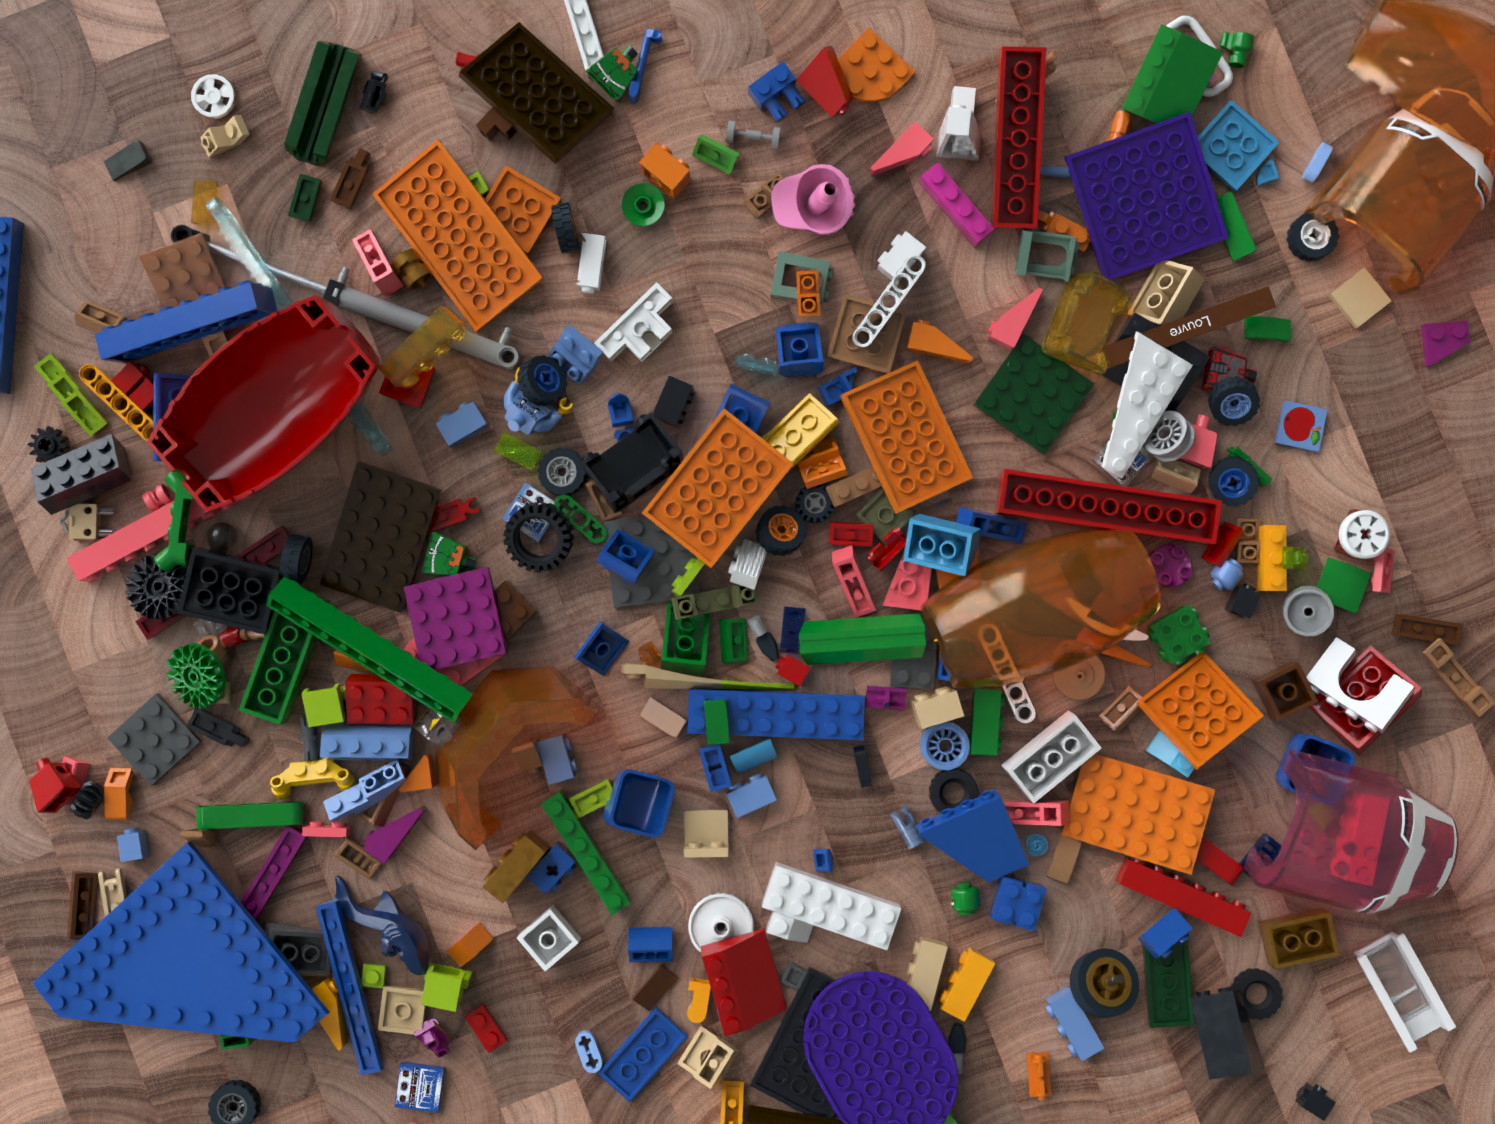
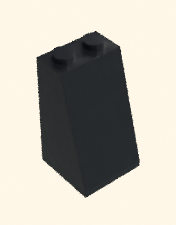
M1231 987L1219 988V993L1211 994L1210 990L1197 992L1198 997L1190 998L1209 1080L1251 1074L1265 1069L1240 990L1232 991Z

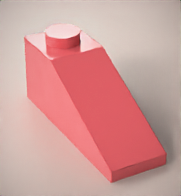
M915 121L870 168L869 174L874 176L916 161L921 155L926 157L933 149L931 145L934 138Z
M371 229L352 239L373 282L384 297L404 287Z
M1038 288L1003 314L997 322L992 321L987 331L990 333L988 340L1010 351L1013 350L1043 289Z
M850 545L832 552L833 566L855 617L857 618L876 611L853 546Z
M1038 800L1034 804L1031 801H1003L1012 824L1062 826L1070 823L1069 801Z

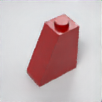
M832 46L823 47L796 81L831 117L842 116L849 110L850 106L848 104L853 100L834 48Z

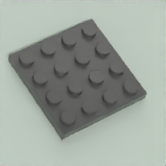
M646 516L603 521L607 531L606 544L615 531L619 529L655 550L647 567L635 584L625 582L621 576L610 571L614 608L672 601L671 598L677 597L671 592L674 588L672 583L678 575L682 577L687 569L684 567L691 558L696 559L695 555ZM698 574L681 596L700 593Z

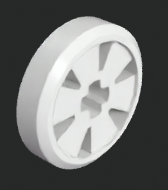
M1369 510L1357 511L1348 515L1341 523L1339 529L1340 544L1349 555L1355 558H1373L1380 555L1388 546L1390 529L1386 520L1378 513ZM1361 530L1368 531V533L1366 534L1368 539H1361Z

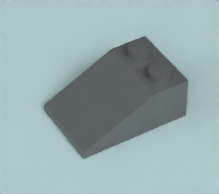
M266 923L265 933L300 975L329 977L331 962L322 930L290 924Z

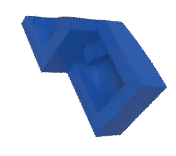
M856 367L818 387L827 407L841 401L840 395L852 390V383L857 372Z

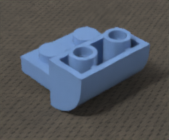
M569 324L564 328L558 342L552 347L548 357L550 356L553 360L557 361L563 368L564 373L581 386L600 363L603 351Z

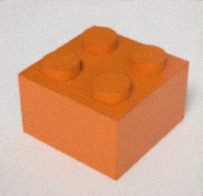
M655 142L639 161L641 173L675 201L691 182L689 165L681 158L675 159L671 155L672 151L664 144L660 146Z

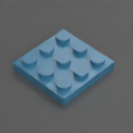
M1232 100L1224 106L1198 136L1207 169L1233 192L1240 188L1280 143Z

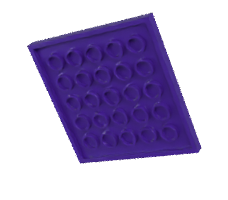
M1190 112L1064 157L1104 282L1229 238Z

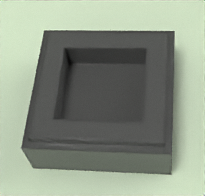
M789 960L779 981L798 991L807 973V969Z

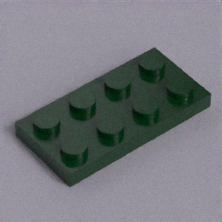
M1188 939L1181 945L1176 942L1171 946L1174 951L1166 958L1160 956L1157 959L1142 944L1148 1025L1150 1028L1194 1025L1193 1007L1190 999L1192 998Z

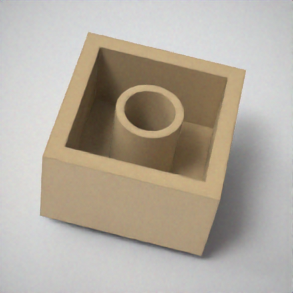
M945 686L935 689L936 693L932 695L927 694V692L915 695V700L910 701L917 726L924 729L963 717L964 713L956 690Z

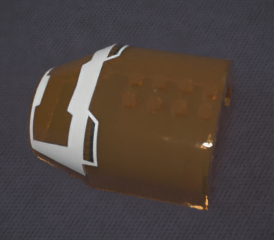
M1446 89L1431 90L1370 128L1304 212L1316 220L1318 225L1341 218L1353 222L1364 229L1393 254L1403 266L1397 271L1398 275L1387 278L1385 282L1400 295L1416 291L1423 286L1490 201L1495 176V120L1482 106L1460 93Z

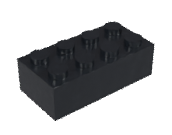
M112 434L31 468L37 502L51 515L132 481L125 447Z

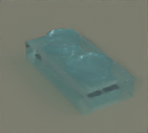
M742 353V356L737 355L735 367L774 376L778 375L779 365L776 364L775 360L763 358V361L754 359V355Z

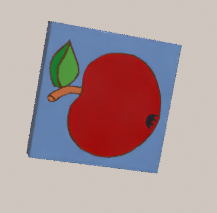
M1283 401L1274 444L1316 453L1319 452L1328 409Z

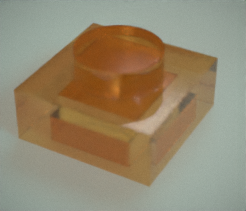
M652 641L637 648L639 658L644 664L651 666L661 660Z

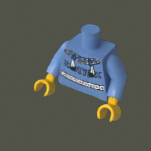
M518 368L515 373L516 380L511 382L504 394V409L507 411L504 418L508 421L509 429L515 432L521 430L526 435L552 430L563 418V414L571 413L573 403L569 407H563L567 402V398H562L557 410L552 404L537 406L529 402L523 396L522 391L519 389V383H517V374L520 371Z

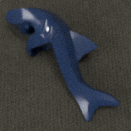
M337 875L335 877L336 894L327 902L339 900L342 913L346 918L382 931L381 953L385 957H393L399 953L401 955L400 959L406 964L410 972L415 975L426 974L429 967L430 947L423 927L411 917L403 914L396 900L388 891H383L379 904L375 909L359 906L353 900L346 882L341 876Z

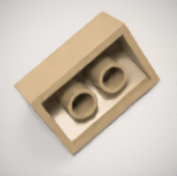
M1168 260L1157 263L1127 314L1130 316L1135 312L1158 326L1181 319L1186 314L1204 279L1193 267Z

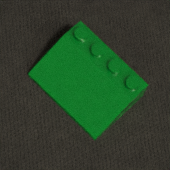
M1161 24L1122 109L1155 124L1188 112L1193 117L1223 52Z

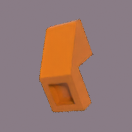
M110 768L104 785V811L106 819H128L133 804V799L128 792L134 775L132 768Z

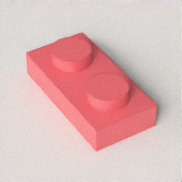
M1386 548L1380 555L1373 557L1375 568L1374 575L1371 578L1372 591L1391 593L1394 550Z
M310 821L309 825L302 827V836L347 837L351 835V826L345 825V822H331V825H323V821Z

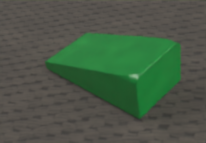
M726 699L705 700L707 744L730 743Z

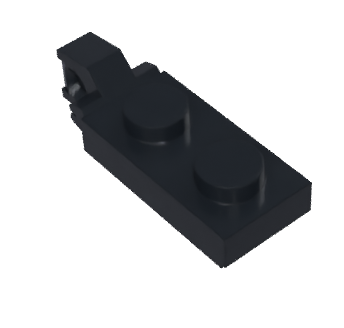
M200 707L194 709L186 726L224 746L232 747L235 743L243 747L247 745L250 739L239 733L241 728L237 727V725L211 712L200 709Z

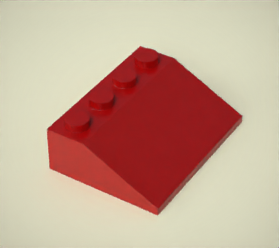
M1370 645L1343 671L1339 679V686L1346 696L1358 701L1375 698L1394 674L1414 686L1413 694L1386 728L1387 730L1422 696V688ZM1321 693L1316 697L1318 703L1309 706L1332 732L1358 756L1382 735L1379 731L1374 733L1364 726L1365 722L1357 718V720L1349 717L1345 713L1346 710L1341 706L1334 707L1326 701L1327 697Z
M765 929L701 946L702 960L725 1036L746 1031L787 1009Z

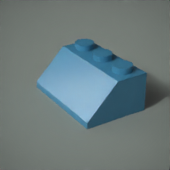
M917 514L910 518L903 561L967 576L978 549L981 529Z

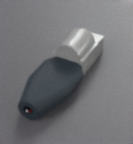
M759 615L749 619L747 622L756 637V643L761 652L771 661L778 659L779 654L776 641L772 634L766 630Z
M955 1023L948 1043L956 1059L958 1074H962L966 1037L962 1024Z

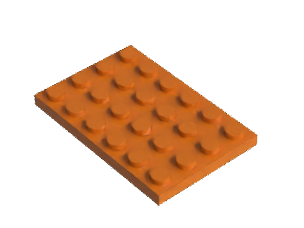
M918 360L840 395L895 514L973 478Z
M723 409L642 514L712 568L794 463L730 412Z
M1094 754L1081 765L1069 807L1070 823L1064 825L1062 835L1192 875L1215 789Z

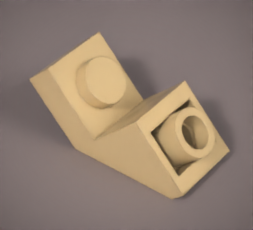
M234 115L225 126L209 127L200 139L208 157H213L240 145L250 134L242 116Z

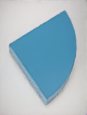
M1273 158L1264 163L1259 169L1256 177L1257 187L1280 179Z

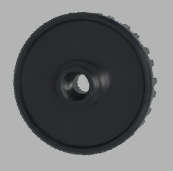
M153 554L152 557L145 556V560L140 559L141 563L139 565H133L134 570H130L132 572L131 577H126L129 582L125 583L128 586V591H125V593L129 595L127 599L132 603L130 606L134 607L135 611L141 613L140 615L156 620L169 619L178 615L177 612L188 567L177 565L169 572L163 571L155 563V556L157 554Z

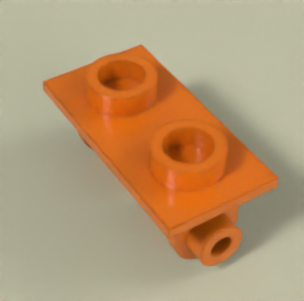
M1048 1051L1026 1053L1029 1096L1038 1097V1100H1046L1047 1096H1052Z

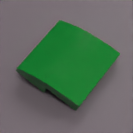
M1328 557L1317 587L1329 596L1333 606L1357 614L1372 573Z

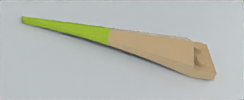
M621 664V672L626 674L627 678H641V674H643L644 689L796 690V684L752 683L719 680L680 674L646 664Z

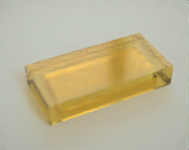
M194 179L191 223L215 225L218 182Z

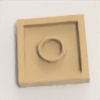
M1365 267L1328 295L1355 329L1391 302V299Z
M384 985L378 1030L415 1035V1030L422 1029L426 1006L421 1005L424 989Z

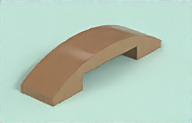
M1438 638L1423 652L1426 660L1438 677L1477 717H1481L1495 704V701L1483 687L1478 686L1453 657L1454 653L1441 638Z

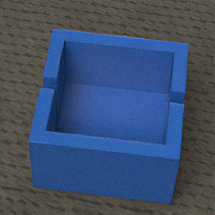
M1005 875L998 879L989 916L992 920L1009 925H1012L1013 922L1017 927L1035 931L1046 888L1042 884L1024 879L1022 882L1019 878Z

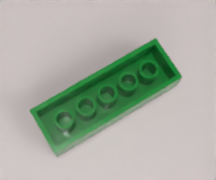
M318 596L320 599L330 604L331 600ZM274 611L239 711L278 725L286 724L317 637Z

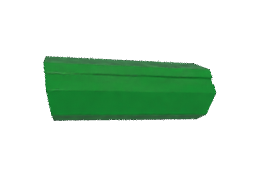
M920 614L806 621L799 632L800 655L807 665L922 658L926 647L925 625Z

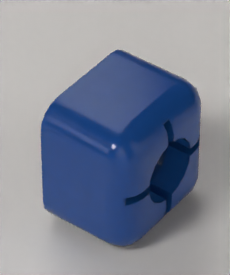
M1297 733L1291 737L1275 779L1277 784L1283 789L1317 803L1333 806L1341 798L1354 766L1355 758L1351 751L1340 745L1313 735ZM1303 755H1313L1319 762V771L1330 775V779L1317 775L1312 781L1304 782L1300 780L1295 771L1296 761Z

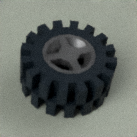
M822 484L808 489L804 487L796 497V510L809 523L825 521L834 510L826 487Z

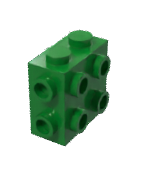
M1182 605L1146 625L1149 630L1147 631L1149 639L1152 643L1156 642L1159 648L1157 651L1158 655L1167 664L1175 663L1176 666L1188 660L1186 658L1192 653L1197 655L1205 651V646L1211 643L1208 639L1210 634L1204 625H1200L1198 621L1199 614L1193 606Z

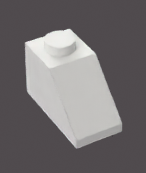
M772 911L766 927V933L786 940L808 943L813 925Z

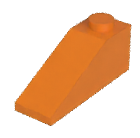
M918 320L912 323L906 351L966 364L972 362L973 357L935 326H930V322Z

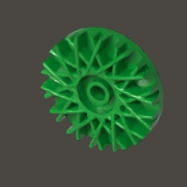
M189 643L174 650L170 654L173 658L167 660L169 663L167 667H171L172 670L167 672L166 675L170 677L168 681L173 679L175 681V684L170 686L171 689H175L174 694L179 692L182 694L178 700L183 699L184 704L190 702L189 707H194V709L198 707L200 709L206 708L218 702L224 693L226 684L225 672L218 657L209 648L198 643Z

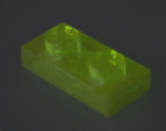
M504 431L493 450L531 471L534 470L543 453Z
M1283 547V569L1306 570V565L1309 561L1306 548Z

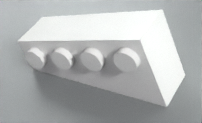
M953 105V107L948 108L939 130L936 157L979 161L982 135L972 109H967L964 105Z

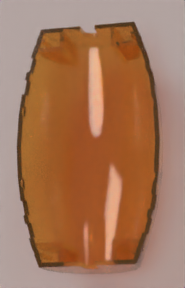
M1378 0L1360 24L1354 39L1355 43L1349 52L1344 66L1366 83L1369 79L1373 80L1381 86L1378 90L1379 93L1385 95L1387 92L1391 93L1399 99L1396 103L1397 105L1428 124L1484 152L1489 148L1495 150V25L1465 11L1428 0Z
M1093 529L1040 538L994 555L970 568L967 576L959 575L944 585L925 601L920 608L933 640L938 641L940 646L939 655L952 687L965 689L988 686L997 687L1030 681L1066 670L1089 660L1126 638L1152 617L1160 608L1161 593L1151 559L1144 545L1133 531Z

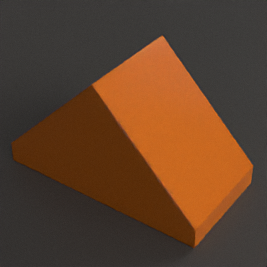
M427 753L423 756L398 789L400 792L431 789L436 786L431 754Z
M479 922L446 952L459 967H462L494 938Z

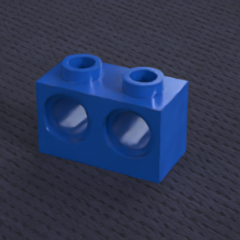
M721 744L699 747L710 792L731 787L732 782Z

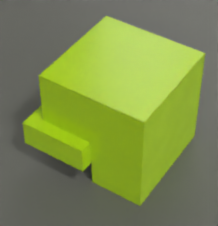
M340 683L332 688L310 691V688H306L302 692L308 727L344 722L346 719L345 686H340Z
M430 962L427 973L424 975L425 985L421 1005L456 1012L462 1000L464 989H467L471 981L473 971Z

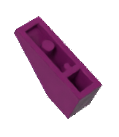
M422 806L376 831L371 830L364 839L367 843L363 849L383 864L386 863L427 808Z

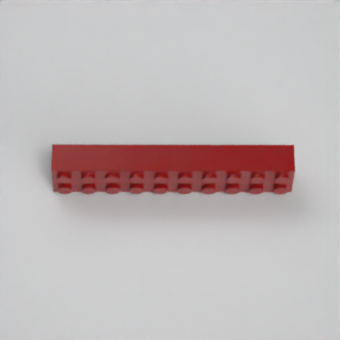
M1003 469L1000 473L995 514L1204 545H1215L1217 542L1222 501Z

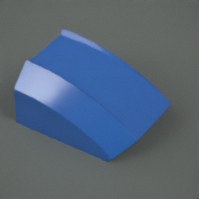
M818 323L788 324L775 328L780 375L791 378L817 375L824 370Z

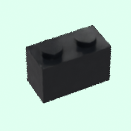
M668 376L653 411L656 419L676 428L678 424H683L687 412L684 411L687 403L691 405L696 394L693 392V385Z

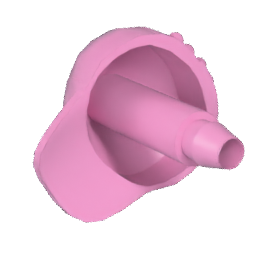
M819 164L811 166L800 174L780 180L774 186L771 193L773 215L776 222L785 228L808 230L818 235H830L838 232L847 223L848 219L854 215L852 210L855 207L853 202L855 195L851 191L852 186L849 185V178L832 165Z

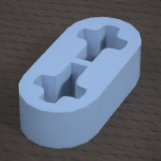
M1325 142L1320 144L1303 173V179L1310 183L1315 181L1332 152V146Z
M582 1030L576 1037L575 1045L584 1069L587 1072L595 1073L602 1067L603 1057L594 1033L589 1030ZM582 1036H585L586 1039H591L588 1044V1050L585 1043H580ZM590 1053L594 1060L598 1059L595 1067L592 1064H588Z

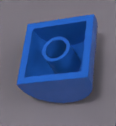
M617 529L601 550L596 562L601 564L605 570L613 571L621 576L625 582L635 584L647 567L655 550Z

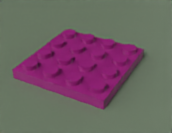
M490 567L404 587L419 661L427 663L433 670L508 653Z

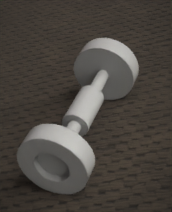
M729 120L726 136L727 143H733L734 135H741L747 139L760 140L761 138L771 139V149H778L780 127H774L773 135L761 134V131L747 129L745 132L735 130L736 121Z

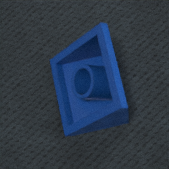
M601 621L574 658L605 676L629 640Z

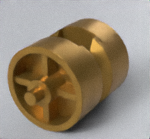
M413 248L404 252L398 251V256L391 263L392 268L399 276L403 275L402 281L409 290H414L420 286L424 288L426 286L425 282L432 276V272L425 263H420L421 258Z

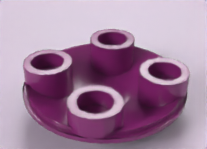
M1167 544L1160 546L1151 554L1149 572L1158 584L1164 587H1177L1185 583L1192 575V562L1182 546Z

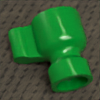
M1235 32L1234 34L1222 33L1219 46L1233 52L1229 59V66L1239 69L1246 67V55L1252 51L1254 35L1245 32Z

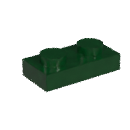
M299 174L288 216L311 223L323 182L321 179Z

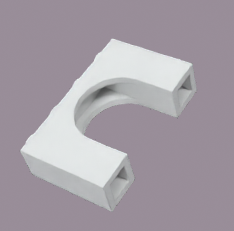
M1336 637L1306 678L1314 694L1318 695L1321 693L1327 697L1326 701L1334 707L1339 705L1346 710L1345 713L1352 719L1357 720L1359 718L1365 722L1364 726L1374 733L1379 731L1383 734L1413 694L1414 686L1394 674L1375 698L1366 701L1349 698L1341 690L1339 679L1356 655V650Z

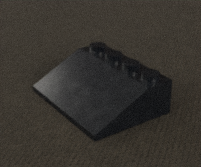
M1134 312L1128 317L1114 343L1134 336L1136 332L1142 333L1159 326ZM1185 341L1165 348L1193 366L1164 412L1177 409L1210 358L1209 355ZM1104 358L1097 373L1122 387L1130 361L1109 368L1106 358Z
M201 547L194 548L191 552L177 613L266 634L274 611L266 606L269 593L281 581L280 567Z

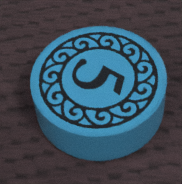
M1034 833L1027 837L1025 848L1031 855L1041 856L1047 851L1048 842L1041 834Z

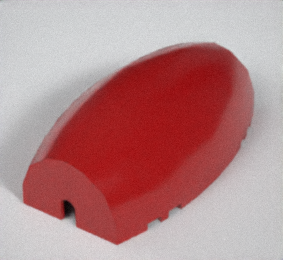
M317 295L305 298L302 301L290 304L278 312L275 311L269 314L268 317L260 322H255L218 349L193 373L181 387V392L169 403L168 410L163 418H160L147 444L171 472H180L185 476L187 480H184L181 484L205 512L216 510L267 487L310 457L332 436L352 412L380 366L379 358L362 333L333 304Z

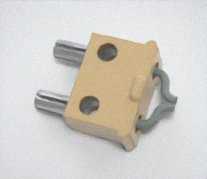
M78 503L65 512V516L60 518V524L64 525L71 541H78L79 539L100 540V537L110 535L100 532H114L113 529H101V515H114L115 513L101 511H115V509L101 507L99 504ZM68 514H69V529H68V525H67L65 522H63V521H65V520L68 518Z

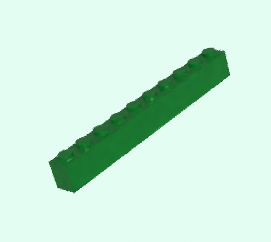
M284 576L269 593L267 607L454 724L468 706L473 694L465 687L457 685L446 675L433 670L427 663L421 662L409 652L401 650L390 640L382 638L371 628L358 623L352 616L346 615L334 605L326 603L315 593L302 588L296 581Z

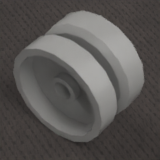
M1304 585L1293 589L1285 597L1283 616L1288 627L1295 633L1303 636H1316L1325 632L1331 625L1334 618V606L1329 596L1322 589L1312 585ZM1306 608H1311L1313 611L1311 614L1309 612L1307 615L1304 614Z

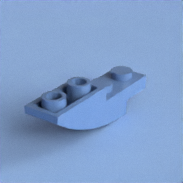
M397 759L358 779V784L323 801L329 820L334 823L351 813L357 815L377 804L396 790L406 780L399 760Z

